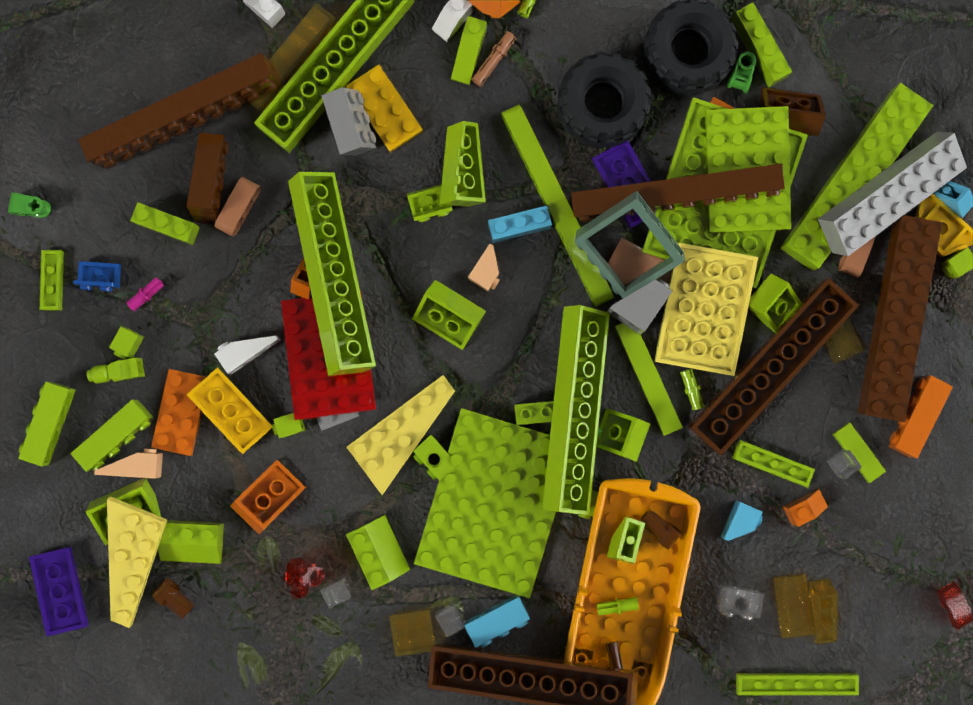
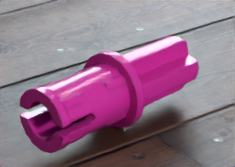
M154 278L144 288H139V292L126 302L129 308L136 312L145 302L151 301V297L164 286L159 278Z

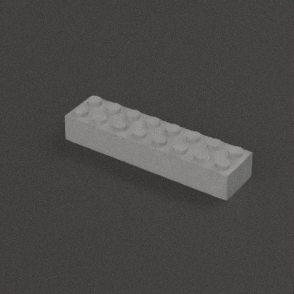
M934 133L818 218L832 253L844 256L851 255L965 170L967 166L955 133Z

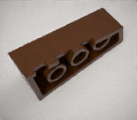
M199 133L187 201V208L196 223L215 224L221 212L223 180L226 171L225 159L229 152V143L226 142L222 134Z

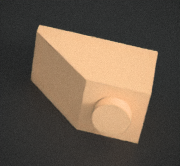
M492 244L488 245L468 276V280L489 292L490 288L494 290L500 281L498 279L499 270Z

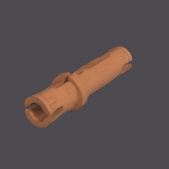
M506 31L503 38L497 45L493 46V51L471 79L479 87L483 86L498 63L507 56L509 48L517 40L512 33Z

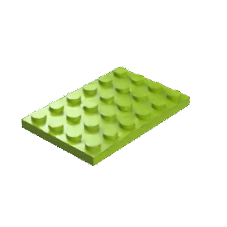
M788 106L706 110L707 174L782 163L785 186L784 191L775 197H767L766 194H761L758 199L745 200V197H738L736 202L724 203V199L716 200V204L708 205L709 233L791 229Z

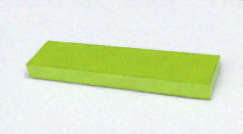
M738 440L732 459L806 488L809 487L815 469L742 440Z

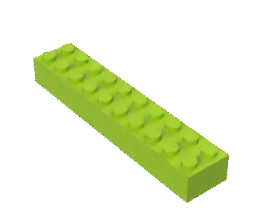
M356 0L254 124L285 151L290 153L326 110L321 95L345 87L415 1Z
M901 82L895 86L780 249L811 271L819 269L831 253V249L818 218L891 166L934 105Z
M298 172L288 183L328 376L366 372L375 367L376 363L335 172Z
M582 305L565 306L563 310L542 510L589 515L610 313Z

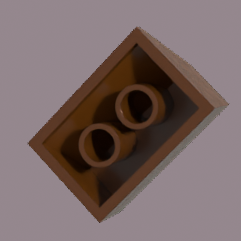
M762 87L759 108L788 106L789 129L807 134L808 136H819L826 116L821 95Z

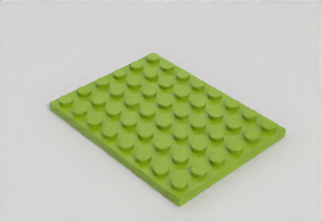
M694 97L692 98L666 179L707 174L705 111L727 108ZM789 129L790 187L808 137L807 134ZM703 202L695 203V207L682 208V205L675 206V210L670 211L656 208L654 214L677 243L758 257L752 287L757 289L776 230L709 233L708 205L704 206ZM649 229L642 252L666 260L670 255Z
M461 408L447 452L451 456V464L456 467L438 482L414 564L530 598L556 513L554 511L542 510L550 435Z

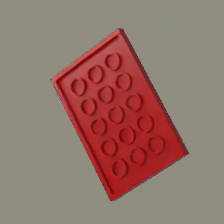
M312 297L309 299L300 298L281 301L294 420L376 410L371 369L361 373L328 376Z

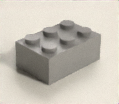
M342 87L321 95L340 155L356 156L376 149V137L370 129V118L364 110V99L358 90Z

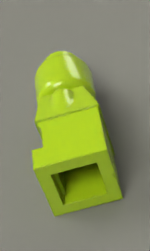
M142 358L118 360L111 362L109 365L93 366L91 370L87 371L89 382L96 384L109 382L111 379L117 382L145 377Z

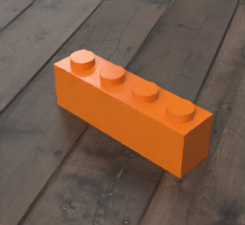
M932 375L923 376L916 384L917 390L909 399L905 422L898 421L899 426L889 439L890 444L888 447L909 458L918 459L953 386Z

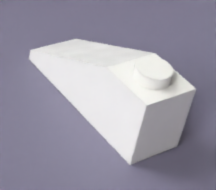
M269 336L230 343L225 342L217 348L219 351L214 353L225 371L228 374H233L281 341L278 336Z

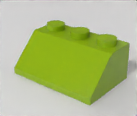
M434 280L425 292L412 319L463 350L486 311L437 280Z
M146 478L91 501L85 511L105 546L108 545L107 499L110 496L161 517L156 495Z
M385 515L346 534L371 590L391 582L410 570Z
M167 520L158 547L160 561L221 564L224 523Z

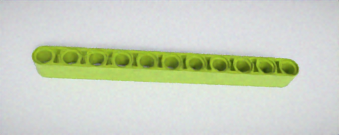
M518 104L501 112L502 119L544 205L548 208L549 215L593 305L597 307L614 299L607 281L603 279L599 272V268L590 263L586 252L580 250L575 243L576 231L580 229V226L523 109Z

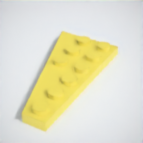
M444 375L347 446V449L381 495L387 490L454 394L455 390Z
M110 496L107 499L111 621L130 628L133 625L167 519Z

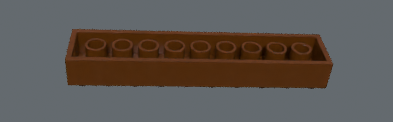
M259 53L78 139L87 162L110 169L122 160L127 161L134 158V155L139 152L151 150L152 146L168 142L175 135L180 136L187 133L188 129L204 125L205 121L211 118L217 119L228 110L239 109L242 106L241 104L247 101H256L264 93H273L282 83L273 63L262 53Z
M781 163L572 192L571 196L574 217L582 222L592 221L594 217L601 215L635 191L641 195L654 212L656 208H661L663 211L675 210V206L682 205V208L695 207V203L703 202L704 206L714 205L716 200L723 199L724 203L736 202L738 197H745V200L758 199L761 194H766L767 197H775L784 191L785 186ZM631 209L622 217L634 215L635 210Z
M903 215L892 224L857 414L905 422L942 222Z
M830 278L822 280L690 423L688 428L717 455L722 456L859 305Z
M437 644L431 646L428 688L534 705H636L639 671Z

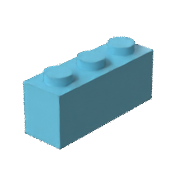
M547 206L488 220L493 243L551 229L552 226Z
M516 594L465 621L464 626L474 646L485 647L492 642L491 639L497 636L502 638L509 634L510 629L514 627L518 629L525 626L530 616L520 596Z

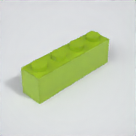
M754 3L736 11L731 18V22L734 24L748 52L756 56V66L768 88L786 79L792 73V70Z
M45 382L39 391L40 399L32 411L34 416L26 428L27 435L25 441L22 442L19 448L20 455L18 459L41 467L50 464L76 389L55 382Z
M131 400L77 447L71 455L86 472L102 468L105 465L104 461L108 457L113 458L120 452L119 448L124 443L127 445L135 439L134 435L139 430L143 431L151 424L149 421L154 417L139 400Z

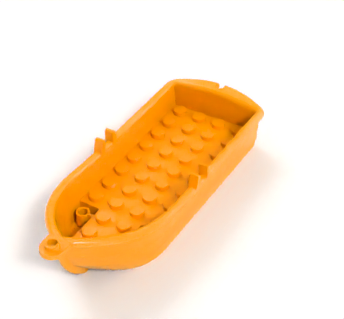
M621 478L605 480L599 487L564 661L610 667L605 644L618 642L623 669L639 671L636 705H656L665 684L674 635L679 630L676 625L678 616H682L680 606L700 513V503L696 498L667 484L657 482L656 489L651 491L649 488L651 480ZM651 509L664 521L672 523L682 532V535L668 550L655 539L653 534L644 528L635 564L624 563L607 557L611 538L625 517L640 521L645 512ZM636 597L638 600L639 610L621 612L620 615L618 613L599 615L597 612V603L614 601L615 598L620 600Z

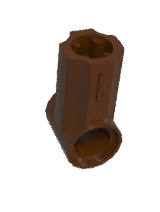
M651 509L646 511L640 519L641 522L645 523L644 528L653 534L655 539L668 550L682 535V532L670 522L664 521Z
M168 578L152 594L159 604L168 606L181 619L195 606L194 603L180 592L179 586Z

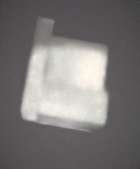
M842 449L827 460V463L839 478L846 479L862 468L850 450Z
M345 576L322 587L320 590L329 609L351 598L345 584Z
M454 603L435 613V617L447 637L465 627V622Z

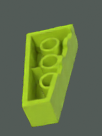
M462 121L448 126L440 205L471 207L485 203L478 123Z

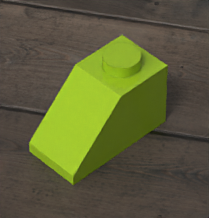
M625 517L611 538L607 557L624 563L635 564L645 523Z

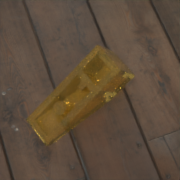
M829 578L809 581V600L816 644L837 642L838 593Z

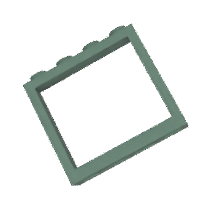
M637 191L576 231L575 243L577 247L586 252L590 263L599 268L603 279L608 280L613 291L616 294H620L623 299L685 261V254L682 248ZM631 209H634L670 257L625 285L588 238Z

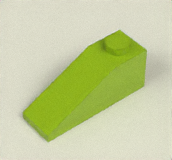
M470 16L467 17L451 80L470 85L487 31L486 21Z

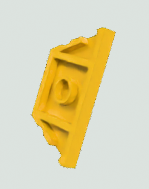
M933 193L918 204L915 214L916 218L942 222L937 254L940 257L973 245V228Z

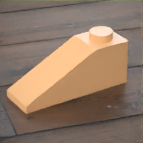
M145 448L144 452L135 453L95 470L94 475L160 478L163 453H156L157 449Z

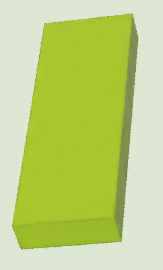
M41 250L40 310L62 311L64 251Z
M850 422L832 434L868 483H871L886 472Z

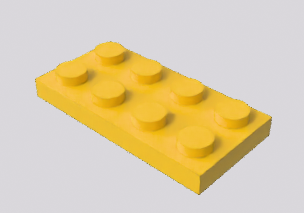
M380 65L375 66L346 86L349 89L358 90L362 94L364 99L363 107L369 115L370 124L390 153L423 132V129Z
M218 367L187 394L242 454L272 428L269 421Z

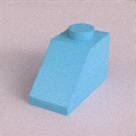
M952 181L947 182L933 193L959 217L963 218L973 207V195L970 188Z
M736 500L720 537L729 541L755 531L756 527H759L762 523L763 516L761 515L763 512Z

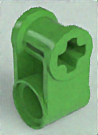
M743 52L737 58L729 77L727 88L733 87L743 90V93L748 92L756 65V56L753 53ZM746 59L749 62V67L743 66L741 60Z
M11 193L8 213L45 218L50 214L51 206L47 201L34 196Z

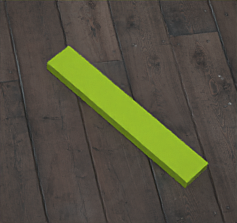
M623 323L614 326L663 436L683 428L641 334L639 335Z
M736 673V694L859 695V675L857 673Z

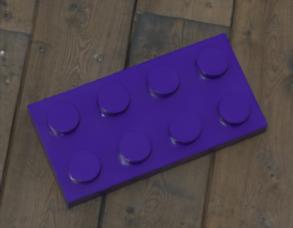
M629 141L612 147L592 158L607 188L651 182ZM634 211L632 216H624L630 229L643 222L636 211Z
M72 547L30 556L29 561L46 637L89 626Z

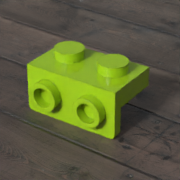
M442 184L407 193L414 221L424 222L435 215L439 217L448 215L453 210L450 205H440Z

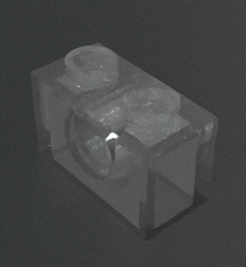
M720 584L716 608L721 612V615L733 617L734 614H737L746 620L760 618L764 594L757 590ZM743 598V605L736 608L735 602Z

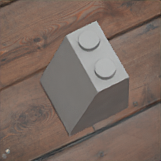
M655 279L612 305L607 312L640 335L646 331L672 293V290L669 289L670 285L661 279L657 281Z

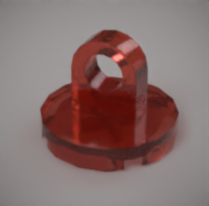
M291 558L290 562L286 565V583L288 586H291V596L294 599H302L307 596L309 587L318 586L323 582L325 573L317 565H305L301 558ZM317 571V577L314 580H310L311 573Z

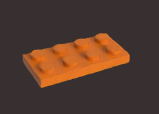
M169 369L151 448L188 456L193 455L202 411L187 394L202 382L206 376Z

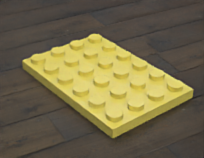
M678 243L684 251L685 261L672 269L669 289L672 290V293L666 300L654 361L735 376L758 257Z

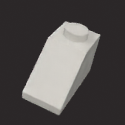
M243 0V3L271 28L285 15L282 6L276 0Z
M449 0L442 9L432 30L448 42L467 20V17L472 14V4L467 0Z

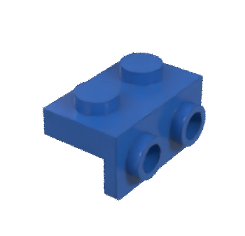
M79 261L78 279L74 280L73 284L80 286L81 290H92L93 287H100V291L112 292L113 288L120 289L122 265Z

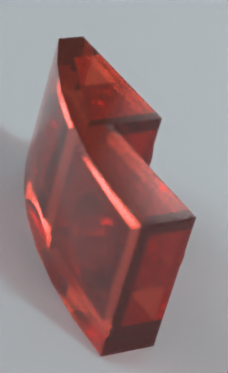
M953 581L938 590L941 605L948 610L951 624L954 628L958 630L973 621L970 607L956 582Z

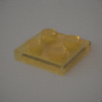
M430 609L391 614L389 616L395 657L431 651V646L435 645Z

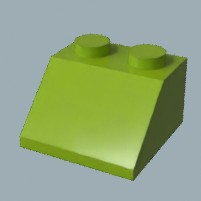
M770 274L755 293L750 296L748 308L755 317L775 332L802 302L787 281Z
M606 408L599 427L602 432L597 439L596 447L637 462L650 423Z

